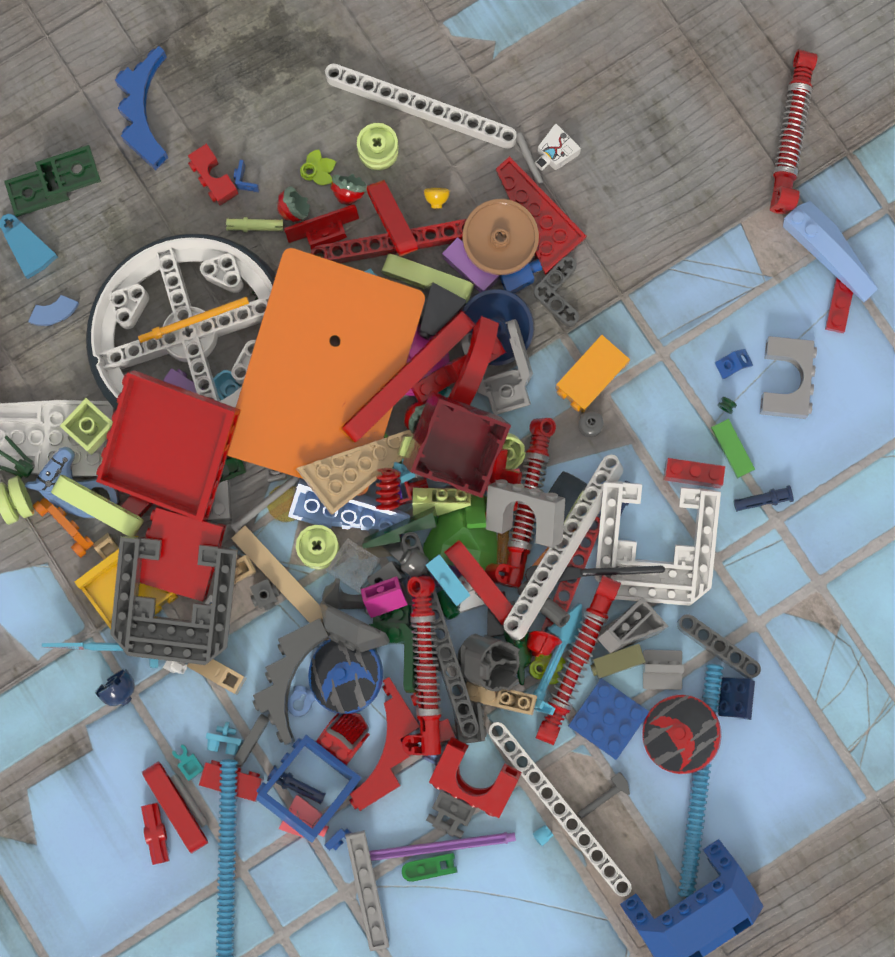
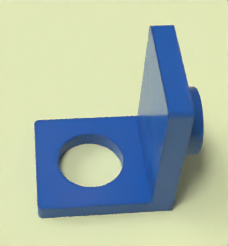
M240 160L238 169L235 168L233 177L236 180L235 185L237 189L259 192L258 184L242 182L245 163L244 160Z
M746 349L734 351L715 362L722 379H726L741 369L753 366ZM741 355L745 357L746 363L743 361Z

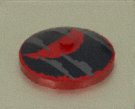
M674 695L658 702L648 713L642 732L644 747L652 761L660 768L676 774H690L705 768L718 753L722 738L720 722L712 708L702 700L689 695Z

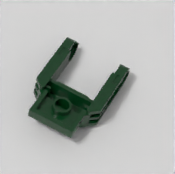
M408 604L399 609L373 617V624L369 625L385 632L390 640L388 644H404V690L406 693H417L418 691L415 690L417 684L414 683L417 681V678L414 677L417 674L414 671L417 665L413 663L419 661V659L413 658L414 655L418 654L413 652V649L418 647L412 644L418 642V640L412 639L417 634L411 632L416 628L411 626L410 614L412 612V605Z

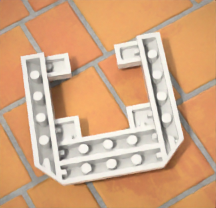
M622 481L604 482L596 568L658 565L665 567V572L607 575L606 577L621 582L615 599L638 601L643 597L646 602L690 606L708 592L712 587L721 492L703 488L681 487L679 507L697 509L694 546L675 544L673 562L635 559L637 541L618 540L622 502L641 504L642 484ZM595 576V579L600 582L602 576Z

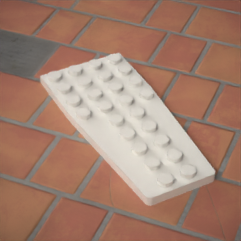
M49 400L0 404V450L17 461L20 459L24 460L5 439L7 435L28 458L33 460L32 464L35 465V468L31 474L39 475L59 448L69 447L75 452V458L71 465L73 477H98L96 472L102 463L103 458L101 454L107 445L108 439L91 455L60 427L65 419L81 404V400ZM90 401L112 421L115 408L108 401ZM0 455V465L16 470L14 463Z

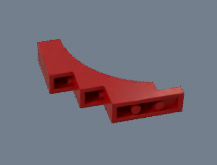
M390 677L383 680L385 685L382 686L386 695H392L393 697L384 703L387 717V735L382 756L368 779L359 788L350 793L352 797L349 799L354 809L358 808L360 811L401 786L391 769L411 757L403 750L401 739L420 728Z

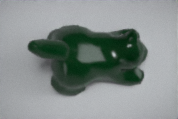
M504 631L505 640L520 649L518 652L519 668L517 678L519 684L524 685V669L530 664L532 658V651L527 647L528 631L520 640H513Z

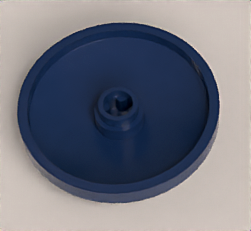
M502 289L483 291L471 298L462 310L475 325L481 316L499 323L497 338L503 346L505 353L488 363V365L499 366L515 361L510 343L511 336L508 324H506L507 321L517 320L526 351L530 347L535 330L534 318L526 302L518 295Z

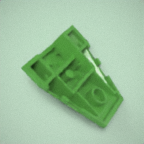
M484 496L485 513H486V511H487V496ZM465 507L439 515L437 527L431 529L424 542L423 552L429 558V561L440 554L447 565L454 566L444 551L460 540L484 571L489 564L499 563L500 556L496 532L487 530L486 527L467 529Z

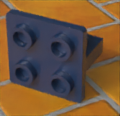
M723 677L718 715L751 720L755 681L749 678Z

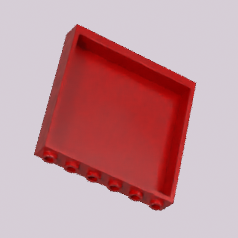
M138 371L127 372L122 380V392H120L117 398V410L112 415V428L107 433L106 438L108 442L101 454L103 459L96 472V475H98L96 482L200 522L207 520L212 509L241 410Z

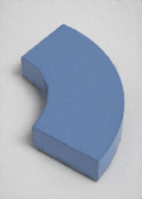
M60 295L58 300L51 305H36L28 322L38 326H50L62 320L64 321L77 309L79 302Z

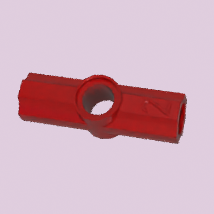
M154 803L141 806L145 825L143 829L146 844L149 845L152 865L170 861L166 844L167 833L165 825L162 823L159 804Z

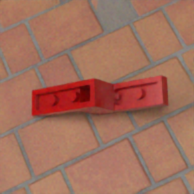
M497 336L489 363L505 353ZM467 354L454 358L418 381L411 388L419 403L428 399L430 391L438 393L457 381Z

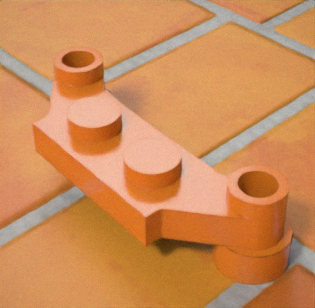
M45 497L40 502L37 501L32 505L42 517L49 512L76 541L71 548L80 558L94 544L87 536L83 538L78 532L79 526L73 520L69 522L65 518L67 514L61 507L56 508Z

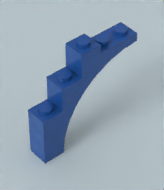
M160 46L152 49L148 53L147 58L135 66L134 71L127 67L125 70L120 71L115 79L117 86L129 96L124 98L118 107L120 114L131 123V126L128 125L124 128L121 137L155 171L168 159L166 151L157 143L151 133L146 112L147 93L151 80L159 66L167 58L165 51Z

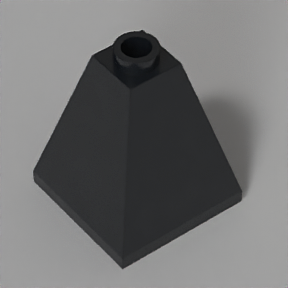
M434 282L423 289L425 302L417 327V331L420 332L419 336L427 340L434 337L466 302L462 297Z

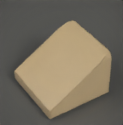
M109 533L93 544L103 560L119 549Z

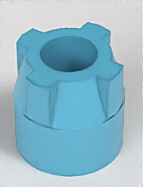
M546 825L537 829L532 834L541 846L554 836Z

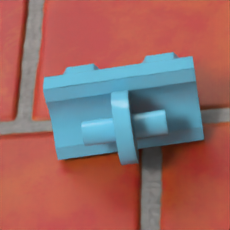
M225 722L224 727L217 726L216 732L223 733L222 736L206 733L205 739H208L207 750L218 752L221 741L227 743L226 754L236 755L239 746L243 744L242 739L228 737V734L236 735V729L230 728V722Z

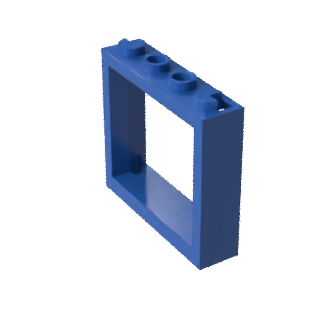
M305 735L303 739L298 738L293 744L294 750L291 754L287 752L280 761L283 763L280 768L275 767L268 776L271 779L267 784L263 782L257 789L259 794L256 800L313 843L362 777L308 735ZM304 747L308 748L349 780L348 784L313 829L267 794Z

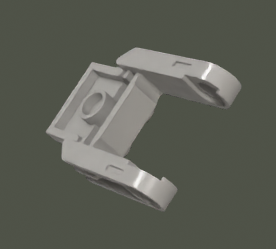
M516 319L507 321L506 324H508L511 336L510 343L518 369L497 374L487 379L484 374L477 390L478 393L489 398L494 415L531 405L526 386L533 372ZM471 333L466 334L461 339L464 354L468 353L472 338Z

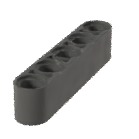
M686 614L678 620L677 627L683 634L745 678L751 679L760 674L761 666L756 660L694 616ZM683 619L691 621L692 626L690 629L682 626ZM700 630L707 632L708 637L706 640H701L698 637ZM716 641L723 644L722 652L715 650L714 644ZM732 653L739 655L738 663L731 661L730 655ZM748 664H752L756 669L753 675L748 674L746 671Z

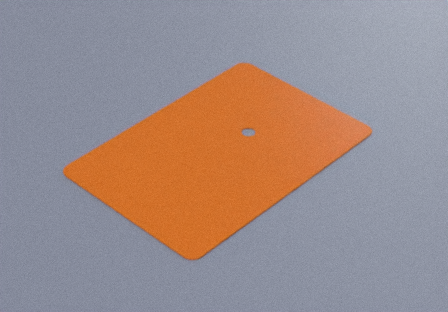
M294 248L286 249L280 260L236 404V408L240 409L241 412L228 456L302 478L296 468L383 439L392 408L357 442H354L341 428L406 364L425 302L423 292ZM333 335L338 336L341 340L340 345L337 347H333L329 343V339ZM369 486L357 496L364 495L368 491Z

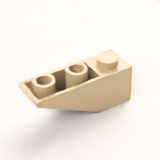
M214 659L206 665L191 663L187 665L188 668L236 695L247 679Z

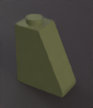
M636 644L593 659V664L590 665L593 676L597 675V678L600 679L640 666L645 663L640 644Z

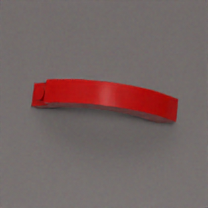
M481 316L473 327L465 362L449 398L467 405L471 404L487 369L499 323Z

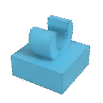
M404 458L402 459V464L394 462V468H392L401 472V476L398 477L401 484L416 477L403 464Z

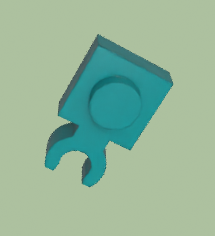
M181 745L183 754L178 755L176 751H173L172 754L175 758L181 760V763L177 766L186 779L190 781L203 772L204 767L195 754L188 756L187 747Z

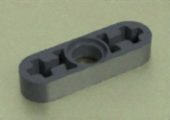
M263 714L255 722L234 760L238 761L236 765L240 768L246 762L270 721Z

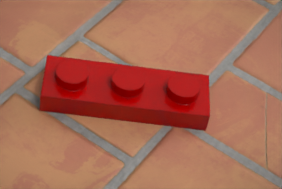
M837 277L825 330L844 334L853 292Z

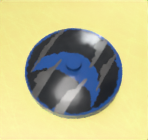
M329 639L317 649L312 657L308 673L310 689L314 693L317 702L331 712L340 714L359 712L375 700L381 689L383 666L380 656L375 648L364 652L356 649L352 651L340 641L336 643Z

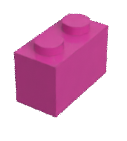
M397 576L360 589L363 602L371 618L408 605L404 590Z

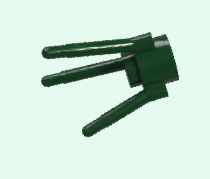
M6 435L5 439L24 460L20 459L17 461L0 450V455L14 463L16 470L0 465V469L19 476L21 479L22 477L28 478L35 468V465L32 464L33 460L28 458Z

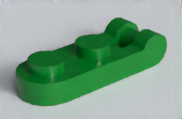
M454 853L407 862L402 868V876L405 880L414 882L457 873V866H454L453 861L455 855ZM441 861H446V869H441Z

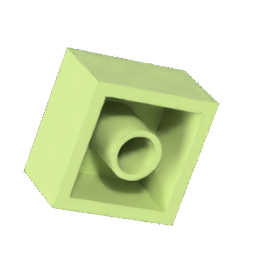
M85 398L60 427L92 455L106 441L107 433L112 428L113 422Z

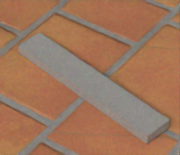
M365 830L345 834L370 951L389 948Z

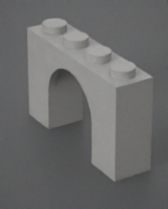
M771 336L767 338L764 359L787 361L793 364L800 373L801 382L798 390L790 394L764 392L761 396V415L806 419L812 413L813 404L810 403V395H813L814 384H811V378L815 376L816 367L813 365V358H816L817 347H814V341Z
M502 479L488 485L487 530L503 534L512 529L513 509L516 501L527 504L535 514L537 522L535 543L551 548L562 543L565 498L559 497L556 493L541 492L537 488H525L522 484H510Z

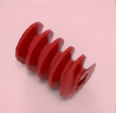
M392 468L377 469L378 472L382 473L376 476V479L382 480L376 483L377 487H381V490L376 491V494L381 495V497L376 498V501L380 502L381 505H377L375 508L378 510H394L400 506L398 501L400 499V494H398L400 487L398 485L401 481L398 477L401 476V472Z

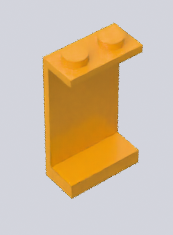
M601 335L556 384V393L562 399L567 398L571 402L570 405L577 412L581 410L584 413L587 407L614 377L629 364L630 359Z

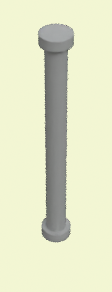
M292 476L238 521L234 524L232 522L230 524L232 529L237 533L242 526L296 484L299 478Z

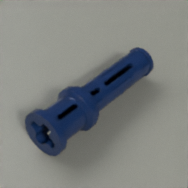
M787 485L786 488L770 489L767 493L734 499L733 502L735 510L738 512L768 504L776 506L781 502H793L794 498L791 486Z
M284 772L276 782V784L282 786V789L287 790L289 788L320 805L326 793L293 778L290 772L288 774Z

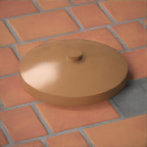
M494 199L482 203L468 216L463 229V246L470 261L480 270L493 275H508L521 270L532 260L538 247L539 231L534 217L525 207L511 200Z

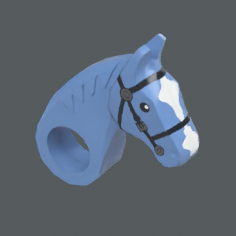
M61 447L41 470L36 481L25 483V487L39 491L49 502L56 507H61L67 513L83 518H95L51 493L60 475L67 476L73 480L71 465L75 458V452L69 447ZM97 479L76 481L90 490L94 487L104 488L110 495V501L118 505L120 500L119 490L96 482Z

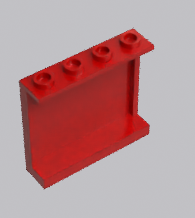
M161 506L156 507L151 513L150 520L152 524L151 528L147 529L145 538L162 540L160 560L142 558L140 583L203 602L207 599L215 567L197 565L199 545L221 547L227 525L221 523L214 524L208 521L200 522L177 512L163 509Z

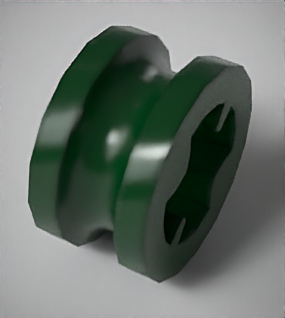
M722 397V402H719L717 406L723 411L732 414V409L736 408L737 404L727 397Z

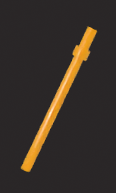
M246 296L170 325L153 328L152 331L139 335V342L143 343L154 338L155 340L160 339L163 335L247 305L249 304L248 298Z

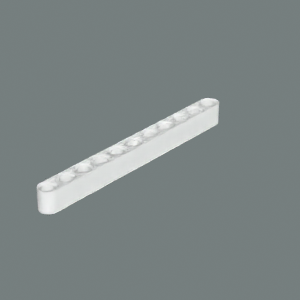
M330 64L326 67L327 82L334 87L502 148L510 149L516 144L517 134L512 127L338 64ZM333 72H337L339 74L337 77L334 78L329 76ZM351 78L356 80L353 84H349L347 81ZM366 85L373 86L371 90L364 89ZM384 91L391 93L389 96L381 95ZM402 97H406L408 101L402 103L399 101V99ZM421 103L425 105V108L418 109L416 106ZM436 110H441L443 113L441 115H435L433 112ZM453 116H458L460 120L454 122L451 120V118ZM474 122L478 126L476 128H471L468 125ZM493 129L495 130V133L488 134L486 133V130ZM505 135H510L513 139L510 141H506L503 137Z
M611 454L604 457L563 524L562 543L553 548L549 547L504 622V629L513 640H520L526 635L599 514L603 495V484L601 482H615L620 479L623 467L617 456Z
M500 722L493 723L489 727V735L512 765L522 772L521 776L611 889L619 896H627L632 889L629 880L505 725ZM494 726H500L503 729V734L500 737L492 734ZM507 741H512L515 744L513 752H507L504 749V744ZM520 756L525 757L528 761L527 766L524 768H520L516 763ZM537 772L540 775V780L537 783L530 782V773ZM545 787L552 790V796L549 799H545L541 795L542 789ZM562 803L565 810L562 814L555 813V804ZM571 818L577 822V827L574 830H569L566 826L567 821ZM582 834H587L590 841L587 845L583 846L579 843V837ZM594 850H600L602 853V858L599 861H594L591 857ZM611 865L615 872L611 877H607L604 874V869ZM621 881L627 884L625 892H618L617 884Z

